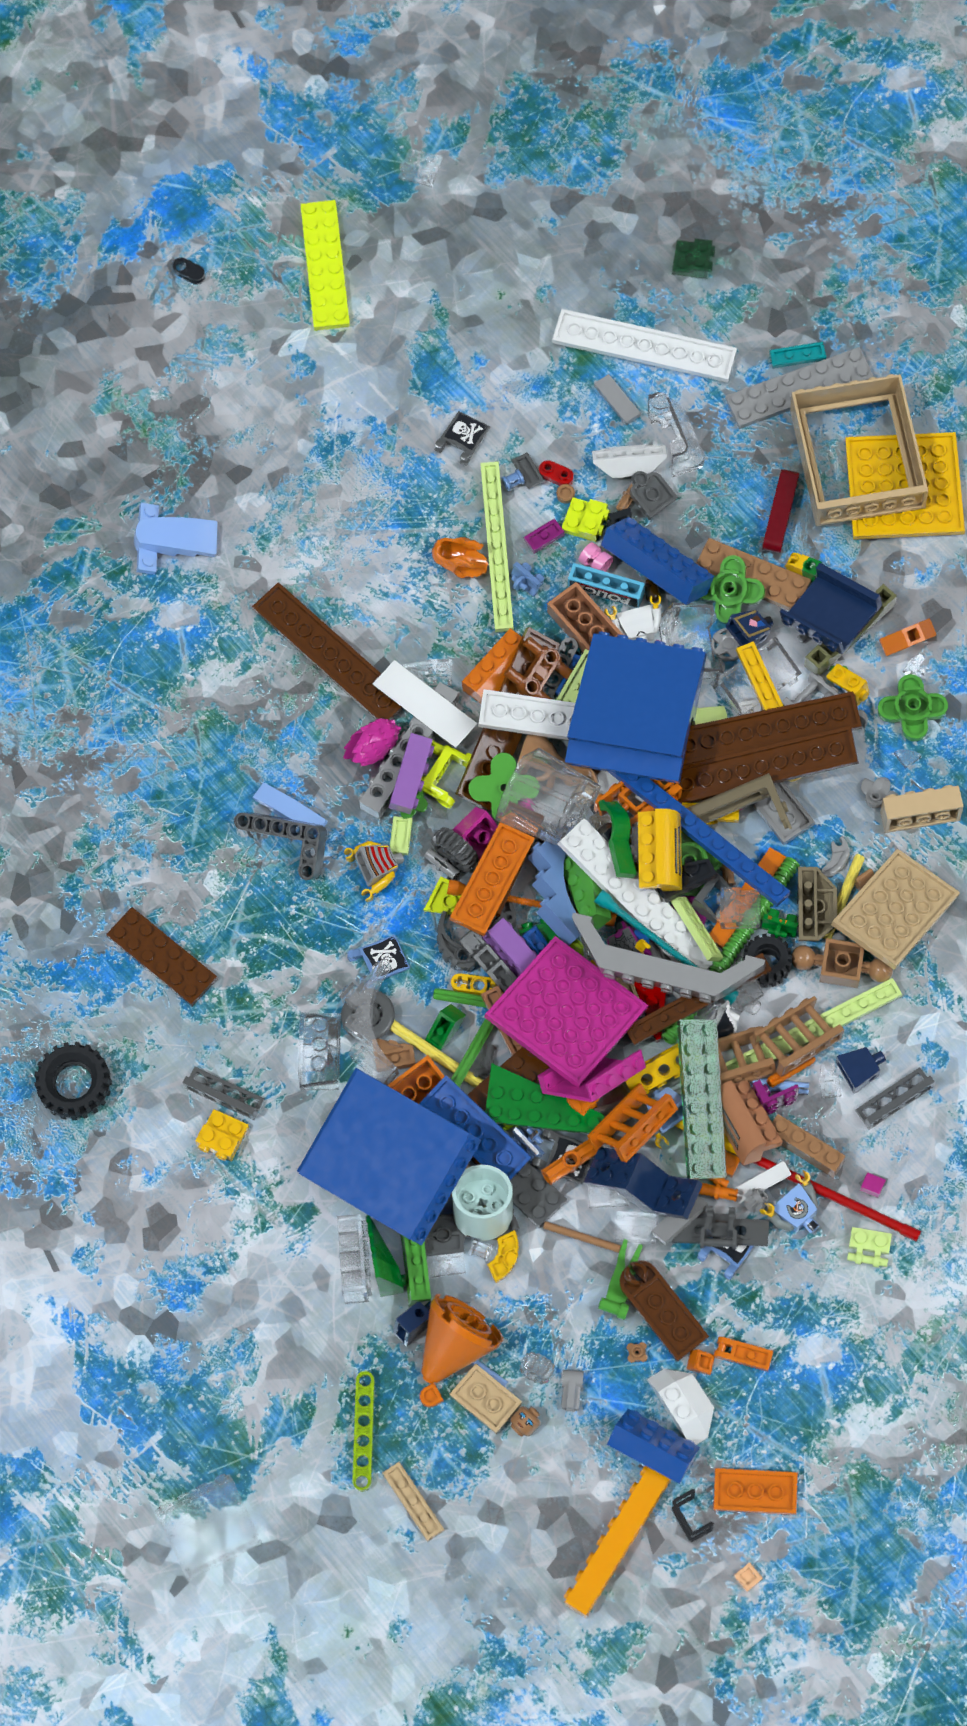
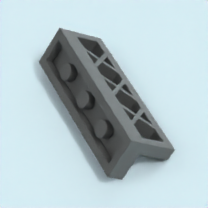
M194 1067L190 1076H186L182 1082L185 1089L252 1120H255L265 1101L264 1098L197 1067ZM196 1074L204 1076L206 1083L202 1084L194 1080ZM215 1083L222 1084L223 1091L215 1090L210 1085ZM237 1091L241 1098L235 1099L228 1096L227 1093ZM254 1099L258 1103L254 1108L244 1101Z
M919 1067L857 1108L855 1112L870 1130L932 1089L935 1081L931 1076L927 1077ZM919 1074L923 1081L917 1085H911L912 1078ZM898 1087L908 1088V1091L900 1096L895 1095ZM881 1098H892V1101L885 1106H879ZM866 1108L876 1109V1112L867 1118L862 1111Z

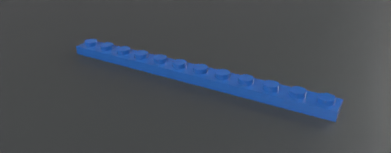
M609 772L654 809L661 808L678 811L681 815L682 832L776 907L790 895L789 889L652 780Z

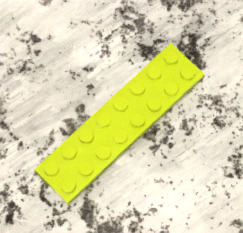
M336 200L300 204L314 331L350 327Z

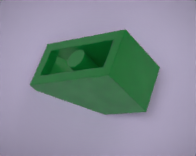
M448 1005L439 1012L425 1041L442 1051L459 1030L466 1014L454 1005Z

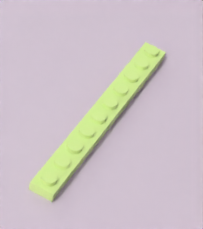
M499 461L480 463L495 632H505L510 628L514 631Z
M891 978L820 1014V1016L830 1027L834 1028L839 1024L843 1027L902 997V993L894 979ZM813 1019L804 1023L814 1036L820 1037L823 1035L824 1031ZM797 1027L788 1031L800 1046L804 1047L809 1043ZM781 1035L771 1039L784 1055L794 1052ZM764 1043L761 1044L765 1059L773 1057L774 1061L778 1060ZM754 1049L743 1054L746 1064L758 1062ZM736 1058L725 1063L728 1070L739 1068Z

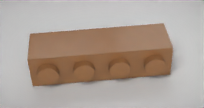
M777 1114L772 1124L783 1141L781 1146L834 1178L843 1165L846 1156Z

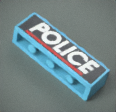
M573 563L568 577V587L577 582L589 595L635 608L640 607L645 593V583L577 563Z

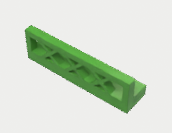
M400 1234L408 1304L413 1306L416 1302L430 1301L431 1292L425 1242L421 1246Z

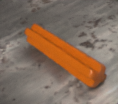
M812 1057L782 1077L776 1072L769 1076L766 1082L773 1088L813 1064L816 1059Z

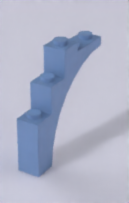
M575 826L569 831L564 829L558 835V841L554 838L551 842L548 840L543 844L538 842L530 849L533 853L527 857L539 871L535 876L537 880L532 886L544 898L540 903L542 907L536 913L568 946L580 934L572 919L573 912L576 913L570 902L564 881L566 853L558 845V842Z

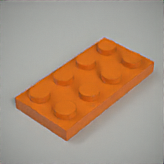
M715 1468L713 1511L796 1515L797 1472Z

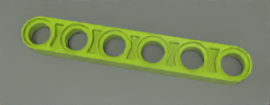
M362 1371L356 1377L352 1481L354 1488L359 1492L369 1490L372 1483L375 1381L373 1375L368 1371ZM369 1376L371 1383L368 1386H362L359 1382L361 1377ZM362 1396H368L371 1401L369 1405L361 1406L359 1399ZM361 1416L369 1417L370 1422L367 1426L359 1425L358 1420ZM361 1436H366L369 1439V1443L365 1447L358 1445V1439ZM361 1456L368 1458V1464L365 1467L357 1465V1460ZM363 1476L367 1478L368 1483L365 1487L361 1488L357 1486L356 1481L359 1477Z

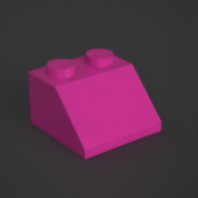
M475 807L452 830L473 847L480 861L498 825L487 811Z

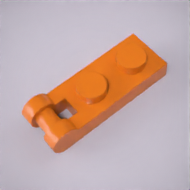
M718 1337V1348L714 1351V1358L768 1372L773 1355L772 1350L725 1337ZM727 1346L732 1347L731 1353L725 1352Z

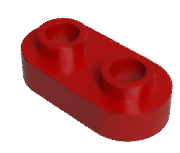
M546 460L539 466V472L543 479L561 486L563 484L571 485L574 481L572 470L558 463Z

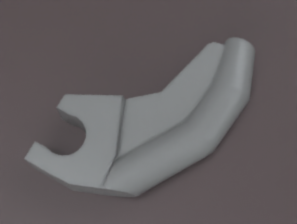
M843 836L839 838V841L842 843L841 846H837L834 841L831 842V861L822 869V873L827 878L833 877L840 872L850 856L848 843Z

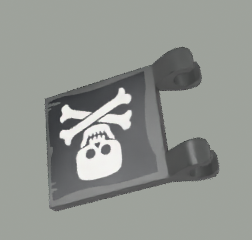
M458 411L443 435L436 441L435 451L442 453L446 443L464 451L460 456V463L466 466L489 431L490 426Z
M544 1129L542 1138L553 1141L554 1145L547 1162L534 1157L531 1165L536 1169L542 1170L561 1158L565 1152L573 1150L582 1143L557 1134L552 1130ZM566 1159V1162L569 1165L575 1164V1161L573 1159ZM590 1160L579 1166L575 1172L569 1173L563 1178L581 1184Z

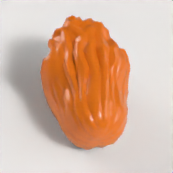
M441 538L435 542L432 548L434 561L461 579L466 577L477 578L480 575H484L489 565L486 561L487 558L477 551L484 547L483 544L469 538Z

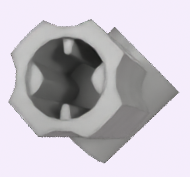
M563 1369L562 1410L579 1411L584 1371Z

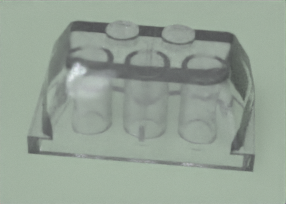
M301 1012L298 1058L300 1090H340L341 1013Z

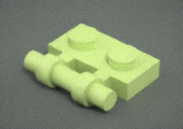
M852 1227L849 1248L856 1249L857 1251L856 1254L848 1252L847 1260L854 1261L855 1264L860 1265L861 1263H866L878 1268L879 1266L887 1267L888 1259L880 1258L881 1254L889 1255L892 1234ZM863 1251L874 1252V1257L862 1255Z

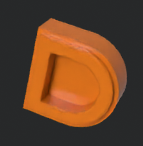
M434 1383L423 1388L420 1392V1401L425 1407L432 1408L444 1402Z

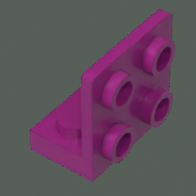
M761 1080L754 1082L752 1089L769 1115L776 1112L778 1107L783 1105L790 1106L795 1103L799 1086L796 1084L770 1097L767 1085H763Z

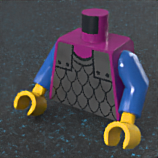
M618 922L614 925L616 934L608 938L609 946L652 955L649 950L651 948L649 937L642 934L638 929L631 926L627 927L625 922Z

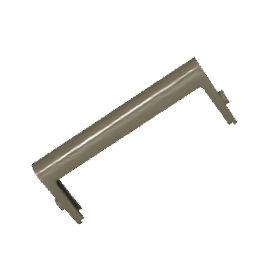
M769 773L687 808L707 824L771 797L784 828L792 829L786 815L789 812L786 802H781ZM637 831L629 838V840L638 852ZM637 853L635 856L638 863L635 864V866L639 873V858Z

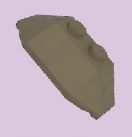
M798 867L799 941H819L835 928L831 924L837 917V887L818 867Z

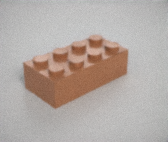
M577 582L547 603V613L570 638H574L577 641L578 648L582 652L585 649L589 651L593 633L598 634L599 631L607 632L613 637L623 635Z

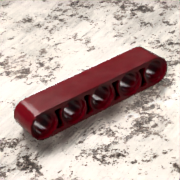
M781 469L762 550L781 553L800 472Z

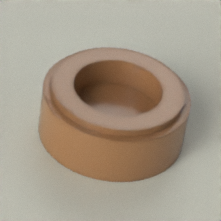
M568 484L559 486L556 491L558 501L564 504L570 503L572 498L575 497L574 488Z

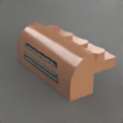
M731 1080L714 1090L708 1104L743 1166L761 1161L764 1151L782 1145V1139L748 1080L735 1084Z

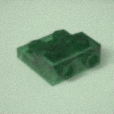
M696 238L694 242L677 240L672 275L707 279L708 272H712L713 261H710L711 257L715 255L716 246H712L713 241Z

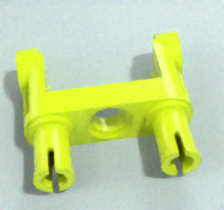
M433 740L431 746H434L433 753L439 757L426 776L422 775L421 780L424 781L422 791L436 798L442 806L451 809L455 800L448 795V792L436 785L452 760L467 767L472 754H464L449 745L443 746Z

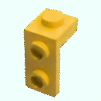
M836 664L826 676L829 681L848 692L853 691L857 706L869 696L870 692L867 681L840 664Z

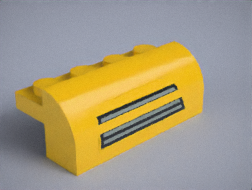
M660 808L655 809V811L638 812L640 889L682 890L681 815L676 810Z

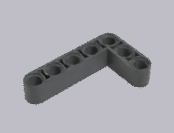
M253 812L238 813L235 816L234 824L240 830L301 840L299 876L304 880H313L320 877L327 838V830L323 825ZM245 816H246L247 819H248L247 825L244 824V817H245ZM262 820L265 821V827H264V828H262V826H261V821H262ZM279 823L283 826L282 831L278 829ZM297 826L300 828L299 835L296 833ZM314 829H316L318 832L316 838L313 835ZM312 848L315 850L314 857L310 853ZM309 867L312 868L311 876L308 874Z

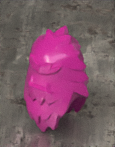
M380 718L375 719L374 722H369L368 725L360 727L361 729L350 737V740L344 746L346 750L343 758L351 759L354 763H361L360 766H367L379 760L383 761L385 756L389 755L390 750L396 746L401 727L395 724L394 719Z

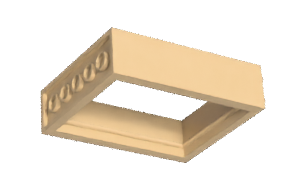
M890 374L881 378L872 377L863 381L854 380L844 384L835 383L831 386H817L813 389H799L792 392L790 412L816 526L924 509L926 507L928 488L901 374ZM889 400L909 488L825 501L806 414Z

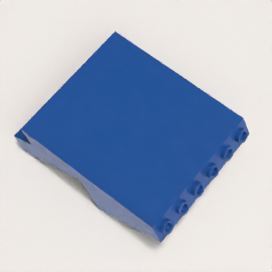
M599 631L598 634L593 633L567 734L569 742L565 763L572 766L680 784L691 721L695 722L707 657L706 652H703V649L698 647H692L691 650L685 649L684 645L680 644L667 646L662 641L649 643L644 638L631 640L625 635L613 637L607 632Z
M355 1068L297 1172L422 1246L482 1140L369 1074Z

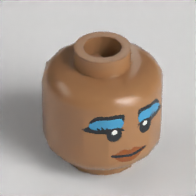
M532 1406L530 1408L520 1407L511 1417V1428L521 1437L524 1435L530 1436L541 1424L538 1418L540 1413Z

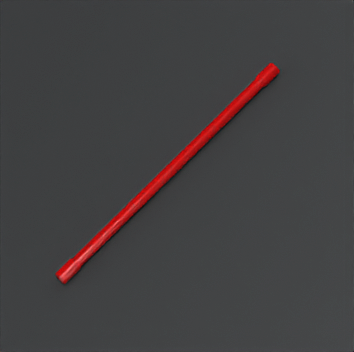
M764 1157L761 1158V1161L754 1162V1164L766 1170L777 1165V1163ZM789 1170L791 1176L785 1179L801 1185L802 1183L795 1177L798 1173ZM809 1180L817 1194L917 1242L921 1234L920 1230L890 1218L813 1180Z

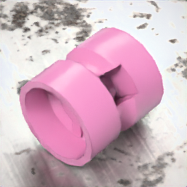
M591 542L581 552L578 561L584 566L606 572L610 568L614 557L605 551L601 552V548Z

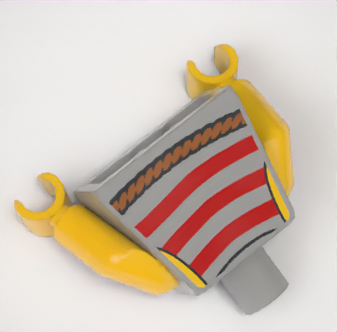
M372 841L362 843L356 846L355 849L346 848L344 850L345 855L352 853L345 859L348 862H353L356 859L367 886L372 887L370 890L364 889L361 893L362 896L370 893V896L365 899L366 902H371L374 898V893L378 894L391 883L398 870V864L404 862L402 853L393 854L390 846Z

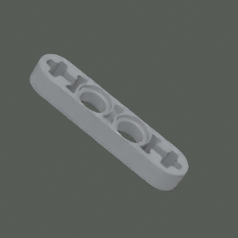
M570 637L565 638L558 649L560 657L566 661L568 667L578 649L577 641ZM569 643H572L574 649H570L566 656L564 654L566 651L565 644L569 645ZM555 670L551 675H556L558 682L551 684L547 680L546 686L542 688L543 692L546 691L547 687L550 688L548 696L552 699L563 679V676Z

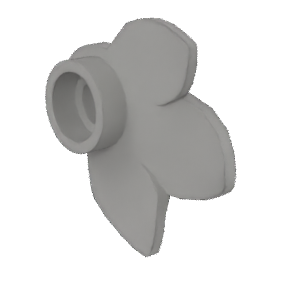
M880 777L874 782L867 778L862 781L861 791L866 795L865 801L870 808H879L882 805L883 798L888 795L896 794L898 796L896 792L890 790L891 783L886 777Z

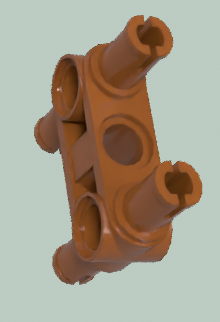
M528 637L524 641L523 646L535 655V659L524 676L511 666L504 672V676L516 684L520 695L552 699L542 691L552 672L555 670L567 680L573 670L562 662L556 649L545 645L541 646L532 637ZM546 654L549 655L550 662L547 660ZM527 684L531 686V692L528 690Z

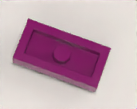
M554 518L526 535L524 541L535 554L563 537L565 532Z

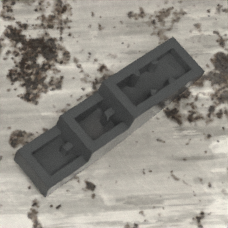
M470 930L458 940L503 993L517 979L478 933Z

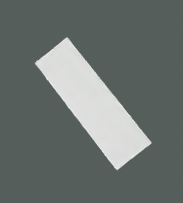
M395 660L373 683L374 686L455 748L478 724Z

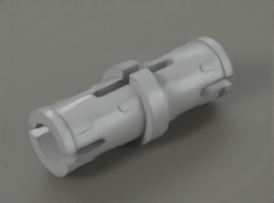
M430 848L425 853L424 857L434 864L438 871H442L451 880L458 878L461 872L450 864L446 857L443 858L433 848Z

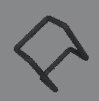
M695 1489L689 1490L672 1501V1511L688 1540L691 1542L712 1532L714 1523L709 1522L699 1529L692 1531L679 1507L694 1499Z

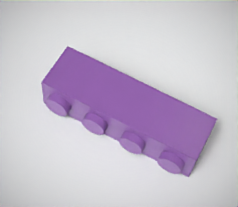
M414 733L410 734L388 808L411 814L412 809L416 810L419 801L416 795L417 792L422 791L424 784L421 778L423 774H427L429 767L426 761L428 757H432L434 746H431L433 739Z
M504 918L489 929L485 936H481L517 978L538 956L535 951L527 946L524 938L514 931L511 923Z

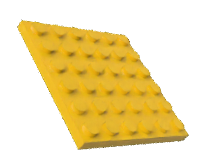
M956 432L915 434L928 488L926 507L924 509L851 520L853 540L965 534ZM897 435L845 437L849 497L909 488Z

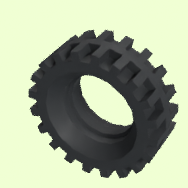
M65 1042L64 1047L58 1048L56 1045L53 1047V1052L50 1054L46 1052L44 1054L45 1059L43 1062H38L39 1069L34 1074L36 1082H34L35 1088L45 1108H48L53 1115H60L61 1119L71 1117L72 1120H77L79 1116H83L85 1119L88 1118V1113L93 1111L95 1114L98 1112L97 1108L100 1105L104 1106L106 1096H110L109 1088L112 1085L109 1068L97 1050L94 1051L88 1044L82 1046L80 1042H75V1045H69L68 1042ZM70 1066H81L87 1069L92 1078L88 1092L76 1099H69L60 1095L56 1088V1079L59 1073Z

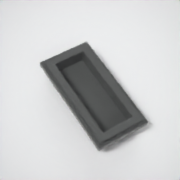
M528 452L511 460L515 468L521 472L528 489L545 482Z

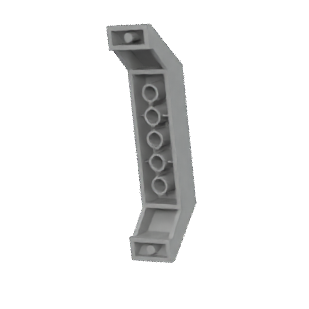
M574 912L572 915L574 925L601 974H604V977L615 980L618 977L628 984L638 982L644 988L653 989L658 987L664 993L672 994L674 991L680 993L681 997L691 999L694 996L700 998L699 1001L710 1004L711 1001H718L762 973L765 969L764 959L747 955L742 962L722 973L605 945L594 927L592 917Z

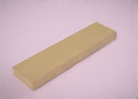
M400 1462L382 1473L427 1542L445 1531Z

